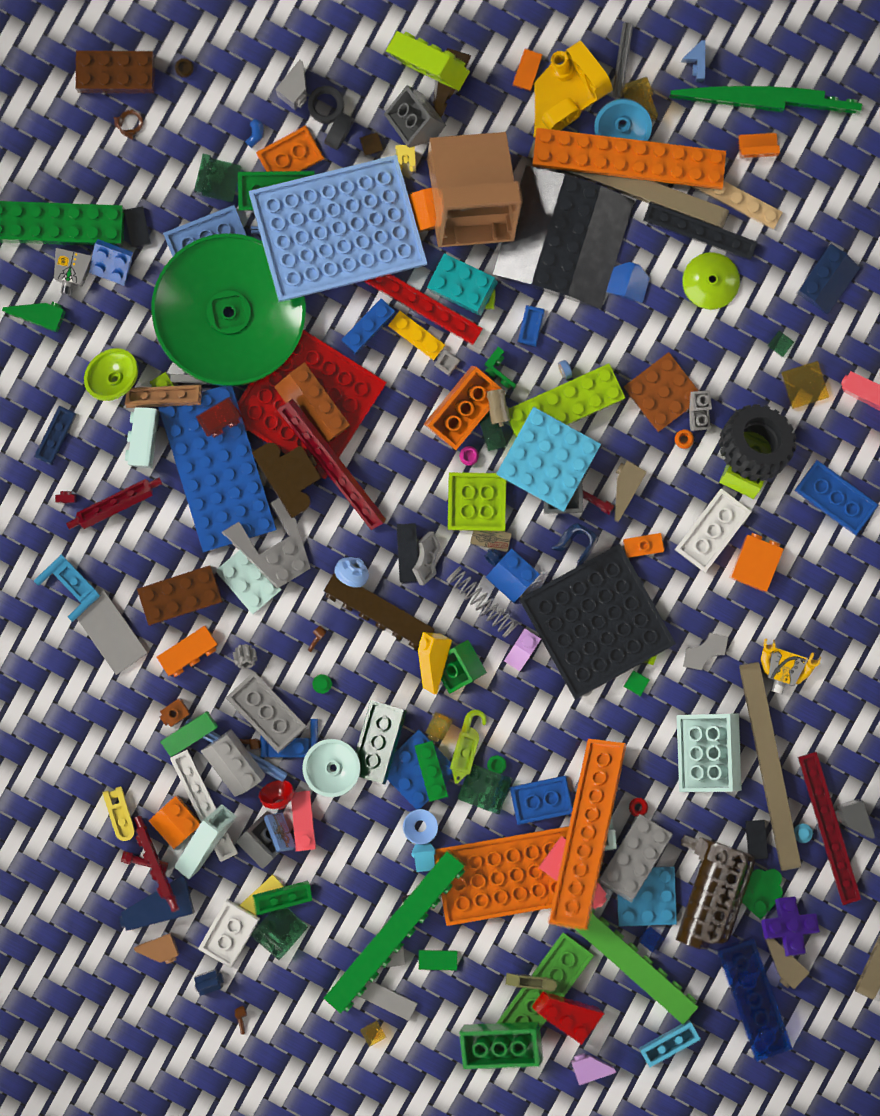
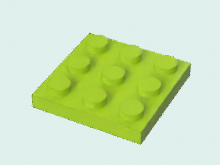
M449 472L448 530L505 531L506 480L496 475V473Z

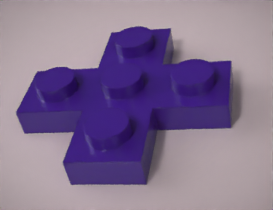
M795 896L775 899L778 918L761 920L764 939L782 938L786 957L806 954L803 935L820 932L816 913L799 915Z

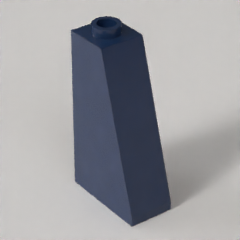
M183 875L169 883L176 897L179 910L172 912L167 900L161 898L158 891H155L121 912L122 916H119L121 927H125V930L129 931L194 914L195 911L186 876Z

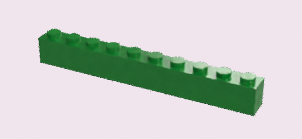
M447 850L323 999L340 1014L344 1010L348 1012L355 1004L352 1002L357 995L360 998L367 989L365 984L368 981L372 983L379 975L377 970L381 966L385 968L391 961L389 956L392 952L397 953L404 945L402 940L405 937L410 938L416 931L414 926L418 922L422 924L428 917L426 913L430 907L434 909L441 901L439 896L443 892L447 894L454 886L451 882L455 877L459 880L466 870L463 868L466 864L450 850Z

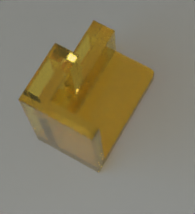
M648 77L626 83L623 89L625 99L640 103L648 111L651 121L657 120L658 114L652 100L653 92Z

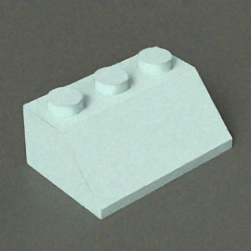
M135 407V411L131 412L130 423H133L132 431L128 432L127 442H130V448L125 453V461H128L127 465L152 469L160 413L157 409Z

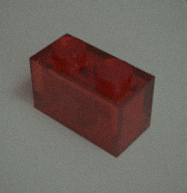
M228 397L199 414L196 418L207 437L213 436L215 438L224 433L222 429L229 426L232 428L238 425L242 415L232 398Z

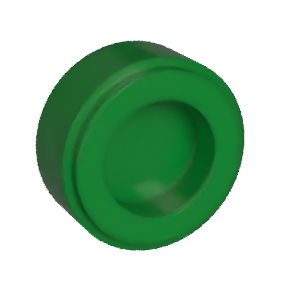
M499 755L490 757L487 762L488 770L495 775L503 773L506 769L505 759Z

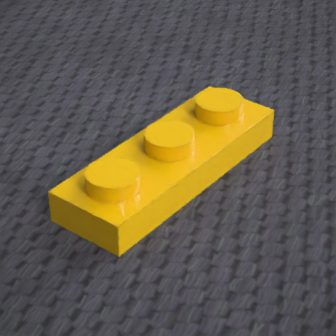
M400 310L388 325V327L433 361L445 347V344Z

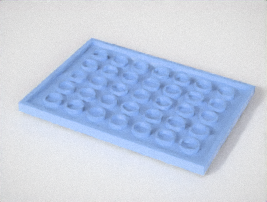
M397 155L249 191L279 302L427 265Z

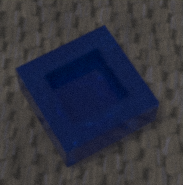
M649 926L638 941L654 953L665 938Z

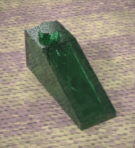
M488 411L479 422L487 452L490 453L506 448L507 445L501 426L499 427V423L491 424Z

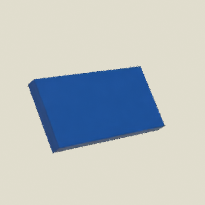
M818 460L814 462L794 490L855 536L878 507L876 502Z

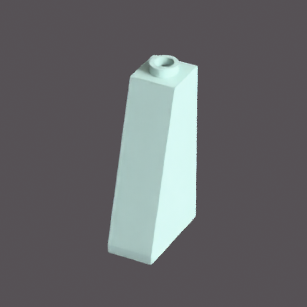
M219 806L202 821L176 863L175 868L188 879L196 874L237 816L225 806Z

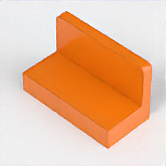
M776 133L739 135L738 137L740 158L778 156L780 153Z

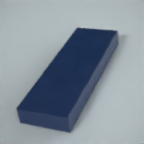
M60 405L58 406L34 455L35 458L47 464H53L77 415L76 413Z

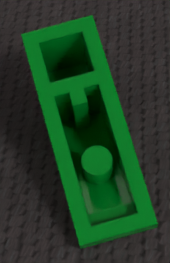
M52 302L51 305L48 303H38L2 308V311L8 315L58 333L66 313L62 309V305Z

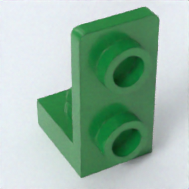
M498 347L484 364L485 372L493 378L497 376L501 379L500 384L508 390L510 388L514 390L517 385L494 368V365L499 366L505 358L502 356L504 350Z

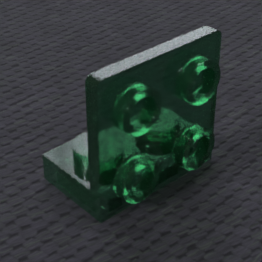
M203 153L194 188L195 194L232 203L241 166L212 159L211 155Z
M472 764L470 775H466L458 799L489 812L500 814L513 778Z
M288 908L271 911L250 936L276 959L280 960L308 926Z

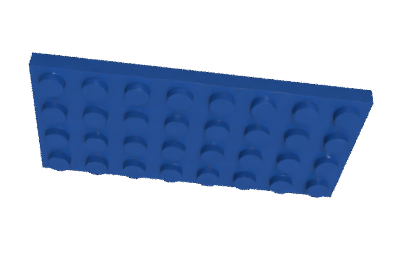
M220 386L202 392L201 405L158 407L203 552L232 544L222 532L240 522L249 538L277 530L257 463L252 454L253 450L233 386Z

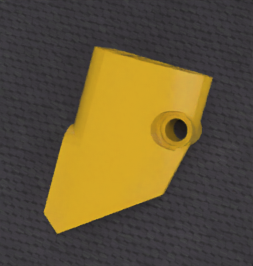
M581 40L567 48L565 52H555L551 56L549 67L534 82V138L536 128L562 130L578 119L581 111L613 91L609 76Z

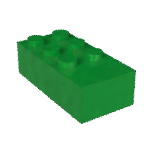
M540 1022L463 1025L459 1032L463 1069L539 1067L543 1060Z

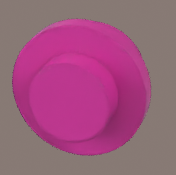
M467 446L461 450L459 457L463 464L470 466L477 462L479 454L474 447Z

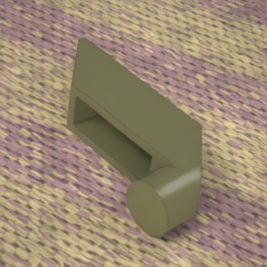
M513 973L506 974L505 985L554 991L557 987L556 981L552 978Z

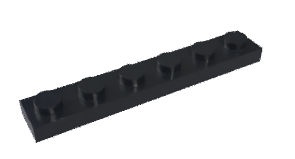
M651 202L643 219L644 222L751 260L757 241Z

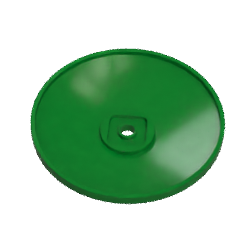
M223 233L210 235L183 247L164 266L155 284L152 297L153 327L165 354L186 374L213 385H246L261 380L275 372L294 352L301 338L305 323V297L302 296L279 302L262 241L241 234ZM224 309H233L234 315L230 318L225 317L223 314Z

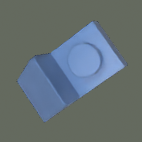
M701 40L681 60V63H696L692 67V76H696V82H703L705 79V40Z

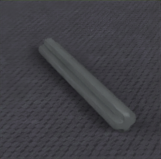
M623 23L612 93V96L615 98H622L633 28L631 23Z

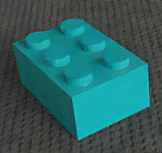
M444 253L427 288L431 293L481 316L498 281L495 277Z

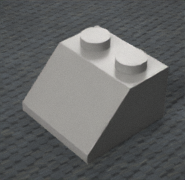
M302 60L295 64L276 88L277 96L294 110L298 107L302 108L307 101L305 70Z

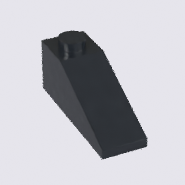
M416 523L397 524L399 582H418L412 570L418 561Z

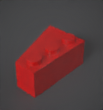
M544 991L532 1005V1008L539 1015L581 1045L604 1015L597 1006H590Z

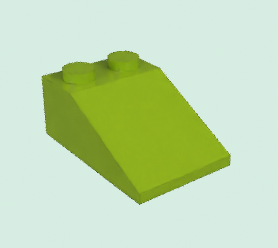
M751 431L744 432V438L753 450L763 454L771 453L770 444L762 435ZM726 465L719 483L754 499L761 490L764 481H760L759 478L757 481L750 480V477L743 478L737 471L736 473L733 472L730 465Z

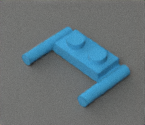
M62 554L34 580L39 586L53 573L79 600L81 604L67 616L72 622L101 596Z

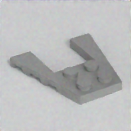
M278 498L271 502L270 505L286 530L288 538L258 554L240 522L222 532L276 588L283 586L311 569L296 519L290 517Z

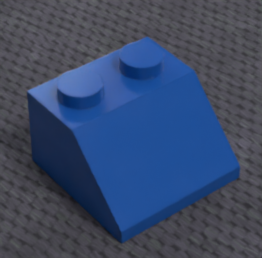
M511 548L485 578L514 603L540 574Z

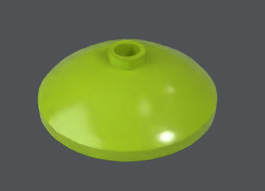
M708 252L696 256L689 262L683 273L682 284L687 298L694 305L703 309L714 310L726 306L734 299L739 289L740 277L735 264L728 257L719 253ZM710 276H714L716 278V281L714 283L709 281Z
M114 348L101 352L92 359L84 374L86 390L92 397L101 401H111L122 397L136 382L138 376L137 361L131 353L124 349Z

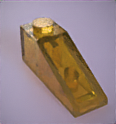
M435 712L425 732L429 734L427 738L436 742L439 739L443 741L453 719Z

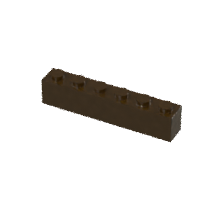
M335 572L324 589V592L327 593L325 597L334 602L338 599L343 602L342 607L352 612L355 609L360 612L359 617L366 621H369V619L376 621L375 626L383 631L388 628L393 631L392 636L401 641L403 638L410 641L408 645L416 650L419 648L422 633H433L435 630L367 589L344 584L338 579Z

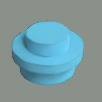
M799 824L794 828L796 841L806 843L811 840L813 832L810 826Z

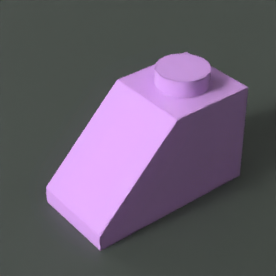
M524 629L504 662L521 671L541 638Z
M585 1053L576 1055L574 1060H571L579 1085L616 1073L613 1066L591 1055H585Z

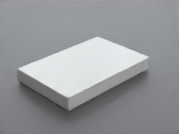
M226 899L198 949L232 968L260 918Z

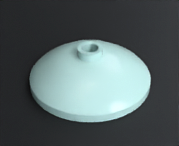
M337 739L323 740L313 745L307 752L303 761V775L308 786L319 795L326 797L341 796L349 792L357 783L360 776V760L355 750L347 743ZM332 764L336 765L337 767L336 771L334 772L330 770V766Z

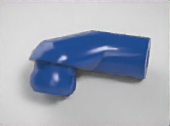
M257 119L251 121L252 135L245 141L251 149L264 136V125Z

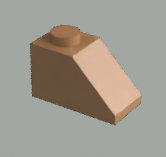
M172 932L134 947L135 952L160 963L165 961L166 964L176 961V956L180 954Z

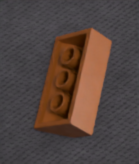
M305 363L289 373L275 386V389L285 402L293 398L327 443L350 428L347 420Z

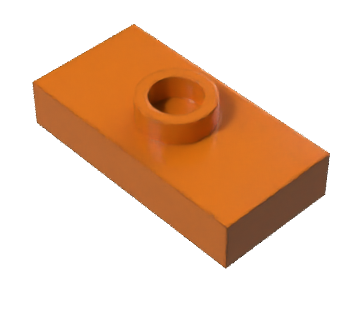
M661 533L623 539L625 554L628 558L664 552Z

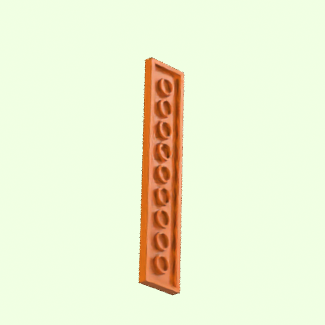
M536 128L532 166L722 190L726 151Z
M588 739L549 916L548 923L550 925L588 930L626 750L625 743Z

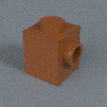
M178 698L160 711L162 715L159 717L165 726L169 724L170 727H173L191 713L181 698Z

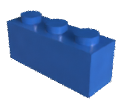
M381 298L341 339L342 343L356 355L395 315V311Z

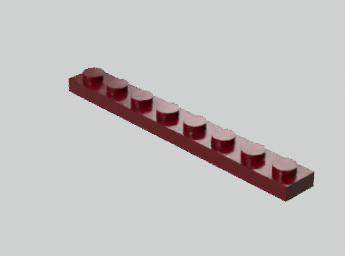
M293 398L277 409L370 530L383 524L387 519Z
M817 752L799 756L797 758L841 903L846 905L861 900Z

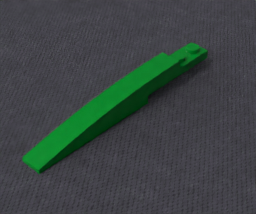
M720 86L671 90L669 98L776 112H783L785 105L859 114L862 110V103H857L858 100L846 99V101H840L838 97L832 96L824 99L825 91L803 88Z

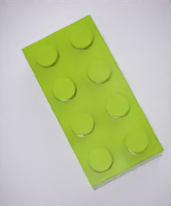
M396 31L386 52L405 66L457 91L460 90L470 73L464 67L465 63L455 58V55L447 50L441 52L442 49L434 44L428 46V42L421 38L417 40L415 36L406 31L404 34Z

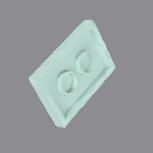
M240 550L215 570L252 614L257 612L282 590L280 587L276 588Z

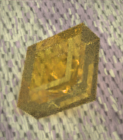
M377 1020L360 1029L369 1047L386 1038Z

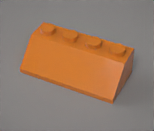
M471 366L423 425L453 449L457 450L490 410L487 391L502 388L479 368Z

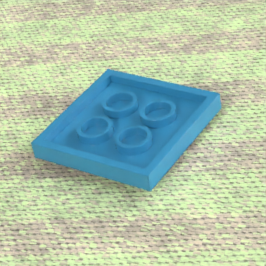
M674 866L653 867L632 903L617 894L618 926L677 924Z

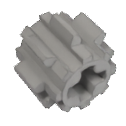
M239 645L235 648V652H233L235 665H238L239 668H252L255 665V661H257V654L252 645Z

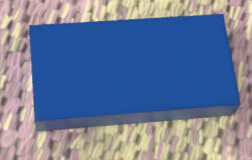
M526 305L517 343L536 347L545 309Z

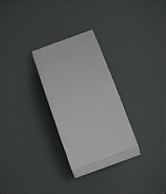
M710 390L695 391L690 394V431L711 429L709 410L712 409Z

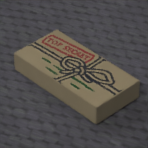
M473 531L470 544L507 552L512 533L503 531Z

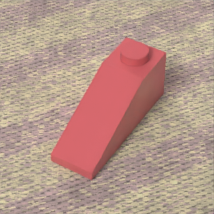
M310 791L294 792L291 802L296 851L316 849Z

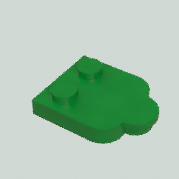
M755 869L752 871L742 903L760 920L776 904L775 899L782 897L783 891L780 886L782 882L781 873L776 869H768L767 871Z

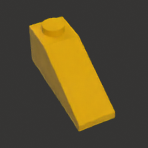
M423 632L418 648L422 686L429 692L437 694L452 640L439 633Z

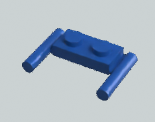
M310 719V738H295L279 754L260 735V757H305L309 749L318 743V719Z

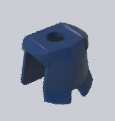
M575 523L564 531L559 542L551 546V548L561 552L570 545L575 535L584 534L588 536L590 544L577 561V564L580 566L589 557L599 538L585 526Z

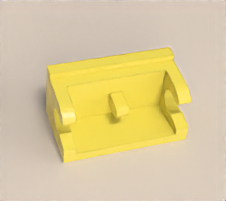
M395 145L401 171L403 169L402 163L407 164L409 162L410 172H416L415 146L409 148L406 145Z

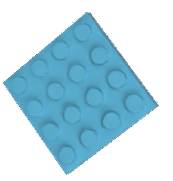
M533 407L496 475L564 512L601 444Z

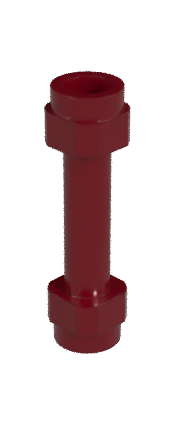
M583 490V499L601 508L600 511L608 515L611 513L614 507L612 503L607 500L604 502Z
M123 851L121 862L129 865L134 863L151 868L150 863L147 864L144 858L134 856L131 852ZM160 860L166 874L169 862Z

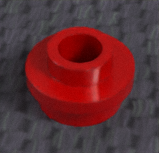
M634 798L629 803V811L633 816L638 817L639 814L644 816L648 811V804L642 798ZM636 804L642 805V809L640 811L635 810Z

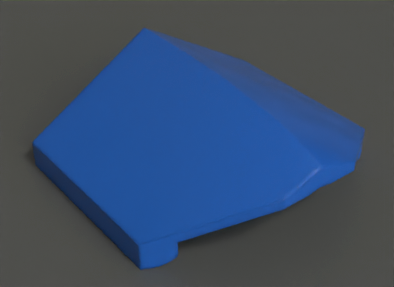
M632 262L621 264L613 268L606 293L642 303L650 278L638 264Z

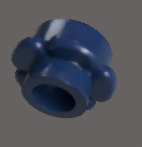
M488 549V553L484 555L485 559L495 567L500 562L502 555L496 549Z

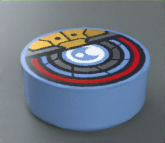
M566 360L558 362L562 377L565 380L572 378L573 374Z

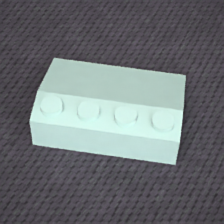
M739 713L677 715L679 792L741 791Z

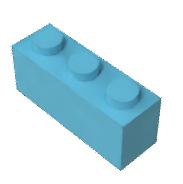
M688 1020L684 1024H680L639 1047L648 1066L652 1067L699 1041L700 1038L692 1023Z

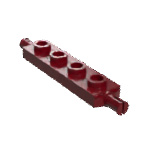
M160 477L150 482L144 479L77 512L75 519L66 522L67 527L70 530L80 525L83 529H86L138 502L146 500L153 496V488L162 485Z
M137 816L134 818L138 827L136 829L138 834L136 840L139 846L144 848L145 853H143V857L146 863L151 865L152 870H150V874L153 880L158 882L159 887H157V891L160 897L165 898L171 907V911L175 912L180 909L176 902V897L142 816Z

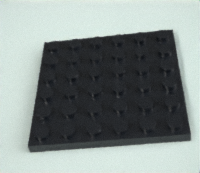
M620 544L519 599L575 700L676 645Z

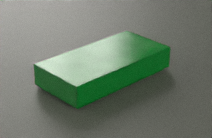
M419 950L418 970H457V950Z

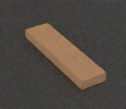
M182 385L131 388L126 393L125 406L126 408L201 405L202 386Z

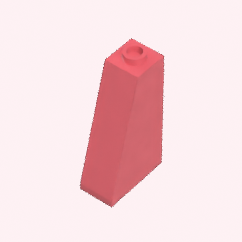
M850 371L849 375H845L841 383L843 391L880 411V385Z
M562 836L539 865L542 871L556 881L566 842ZM598 882L592 906L594 909L597 907L601 908L607 900L605 897L607 893Z

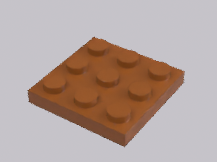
M669 352L623 387L657 432L686 412L690 406L691 392L699 391Z

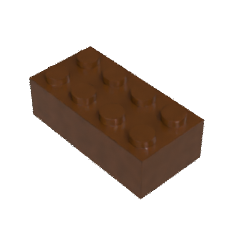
M76 50L75 89L78 93H154L155 55L153 51Z
M211 565L137 589L148 626L223 603Z

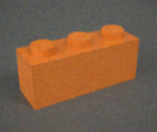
M203 626L158 655L157 659L168 676L174 675V677H177L184 672L183 668L187 665L192 667L200 662L199 657L204 654L209 656L217 651L215 647L218 646V643L207 626Z

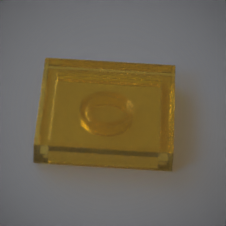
M818 361L781 372L792 409L829 398Z

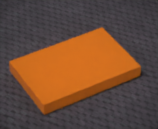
M306 125L256 152L266 172L304 171L324 160Z

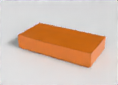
M524 49L512 86L531 92L543 54Z

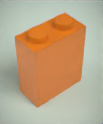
M752 533L751 536L746 535L729 578L767 592L784 549L780 548V543L772 540L769 543L762 540V536Z

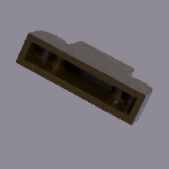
M267 443L252 452L291 518H295L310 508L311 497L307 493L302 492V490L321 479V475L315 467L318 463L313 455L309 456L304 447L298 446L281 457V448L275 443Z

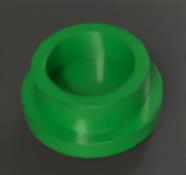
M320 674L314 678L312 685L316 692L323 694L331 689L332 682L327 675Z

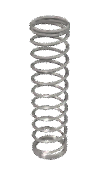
M459 566L446 579L447 583L450 584L460 577V579L455 584L454 589H457L459 586L465 583V585L459 592V594H463L465 591L471 588L465 596V600L469 599L476 592H478L471 601L470 605L475 604L482 597H484L476 607V611L481 609L484 605H486L489 602V604L481 613V616H484L494 608V610L488 616L487 621H490L492 618L499 614V616L492 624V627H494L502 620H504V622L499 627L498 632L502 631L509 624H511L507 631L502 635L505 638L518 625L517 621L515 622V620H512L502 628V626L508 620L510 614H507L497 622V620L504 612V609H501L495 615L492 616V614L499 606V604L497 603L486 611V609L492 603L493 598L486 601L483 605H481V603L487 597L488 593L483 594L481 597L475 600L481 592L482 587H480L470 596H468L476 586L477 582H474L463 591V589L471 580V577H468L458 585V583L466 573V571H464L461 574H459L456 578H454L462 570L461 566Z

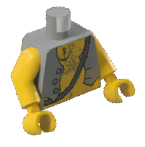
M764 639V648L760 660L763 672L767 674V678L775 680L771 691L783 694L786 684L794 686L808 678L814 668L820 664L821 656L818 660H814V653H811L808 661L806 657L776 648L775 640H773L771 645H768L767 639Z

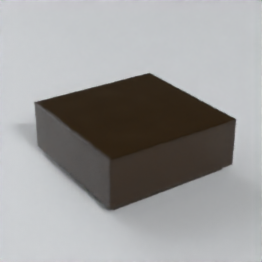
M378 132L359 138L365 157L383 151Z

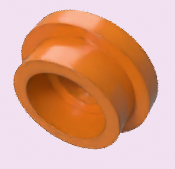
M680 430L675 435V443L679 448H689L694 442V436L689 430ZM681 436H686L688 441L683 443Z

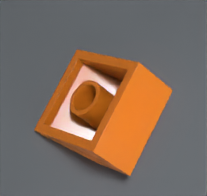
M432 188L409 194L408 197L418 232L434 230L436 213Z
M178 795L149 820L152 826L173 849L197 830L201 824V821Z

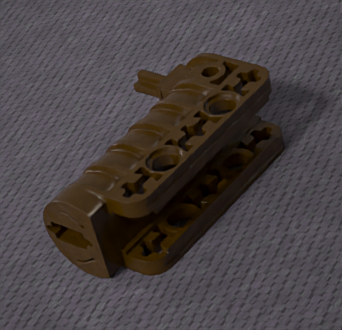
M684 834L681 839V846L695 850L694 854L699 855L698 860L702 862L676 940L698 949H708L710 943L723 944L729 941L755 865V859L751 854L702 837L696 839Z

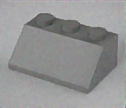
M232 729L201 750L202 754L235 797L248 791L265 777V773Z

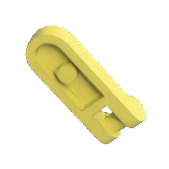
M120 786L111 792L108 790L104 791L103 797L117 838L122 841H128L134 836L135 828L123 789ZM118 797L119 803L113 805L112 799Z

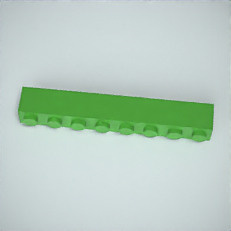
M592 908L588 930L574 929L679 1022L684 1024L698 1008L695 1004L697 1000L689 993L687 995L680 991L682 987L676 981L671 983L666 978L668 974L660 967L656 970L652 966L654 962L646 955L643 957L637 953L639 949L633 943L627 944L622 940L625 936L617 929L613 932L608 927L610 923L602 916L600 919L594 915L595 910Z

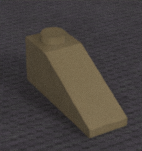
M626 461L625 464L621 463L615 472L619 474L616 478L614 521L617 523L647 473L629 461Z
M765 939L777 974L781 977L779 981L787 989L790 986L795 989L810 972L793 956L786 957L784 948L775 939Z

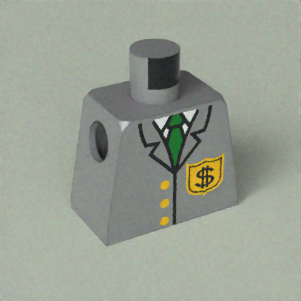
M56 248L54 279L62 282L60 293L72 295L74 285L83 286L89 272L92 256Z

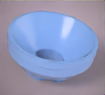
M353 557L342 558L335 566V574L344 584L351 587H362L366 584L369 572L361 559Z
M417 809L410 812L404 819L403 831L406 838L412 843L426 844L436 836L438 823L431 812ZM419 820L426 823V829L423 832H418L415 829V823Z

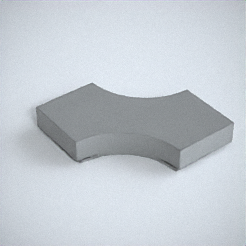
M430 531L417 542L419 557L412 570L419 585H425L437 574L435 559L441 546L434 532Z
M709 633L705 642L700 646L686 648L683 667L702 670L706 661L711 657L725 655L728 636Z

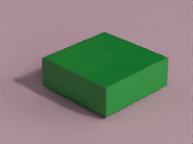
M633 670L623 687L641 696L650 680Z

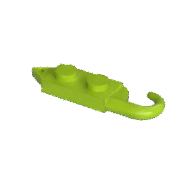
M474 709L466 714L462 730L459 733L450 766L455 784H458L466 775H470L479 742L478 732L470 727L473 717L480 716L482 724L486 725V716L480 710Z

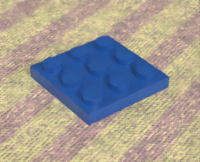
M420 730L413 734L394 753L387 778L416 810L422 808L429 801L414 746L429 742L430 740ZM434 745L444 783L446 784L453 777L452 770L450 769L451 762Z

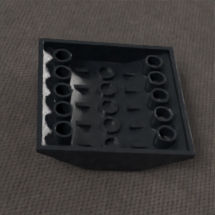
M526 165L519 186L521 206L514 241L502 242L492 275L601 309L635 200L600 185L566 174Z

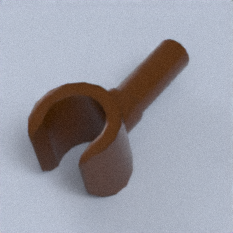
M322 626L317 627L313 631L316 638L307 649L309 652H312L319 640L326 635V631Z
M239 739L242 744H249L250 750L260 749L259 739Z
M244 1006L235 1009V1017L238 1020L241 1035L245 1034L242 1018L247 1016Z

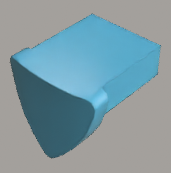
M430 842L415 844L412 850V857L415 858L417 872L430 871L435 866L434 855L436 853Z

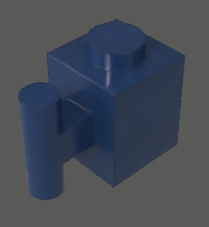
M217 968L194 977L195 988L199 996L222 989V984L225 983L222 972L218 973Z

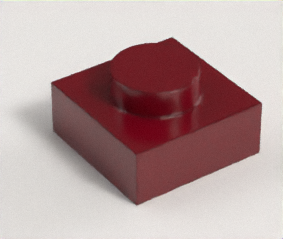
M60 491V495H55V502L77 503V496L72 494V491Z

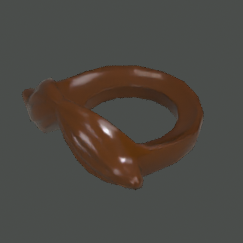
M126 110L119 117H113L116 128L120 130L122 135L131 140L134 139L133 136L143 126L141 115L134 110ZM133 114L138 117L139 125L135 129H121L126 116Z

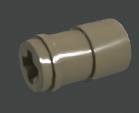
M504 389L487 391L491 424L499 423V427L504 426L503 422L510 421Z

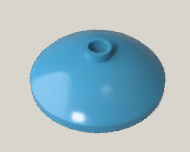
M613 100L603 106L598 112L594 124L595 135L648 141L652 132L651 118L645 107L634 100ZM621 120L626 121L624 125H621L619 122Z

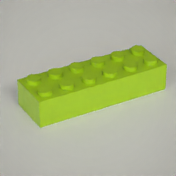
M610 363L509 408L510 421L508 423L516 438L533 407L566 425H570L623 401L625 396Z

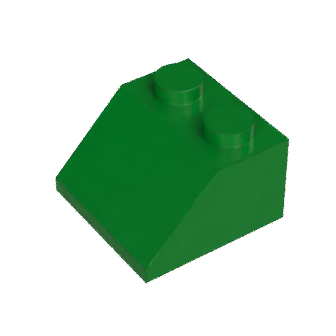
M469 640L449 650L441 678L449 694L487 673Z

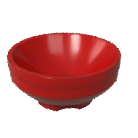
M279 780L270 782L261 789L259 799L264 807L281 810L292 800L294 795L293 787L286 780L283 782Z

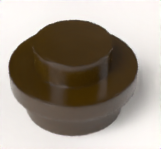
M186 58L179 59L175 64L177 75L182 78L192 75L194 71L193 63Z

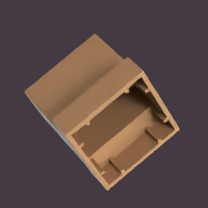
M506 132L430 138L427 161L436 213L435 231L438 247L514 241L521 206V196L518 181L514 182Z

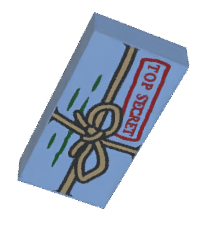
M283 813L266 815L264 820L276 851L293 850L296 846Z

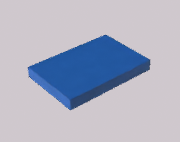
M566 775L510 787L517 825L572 814L573 807Z

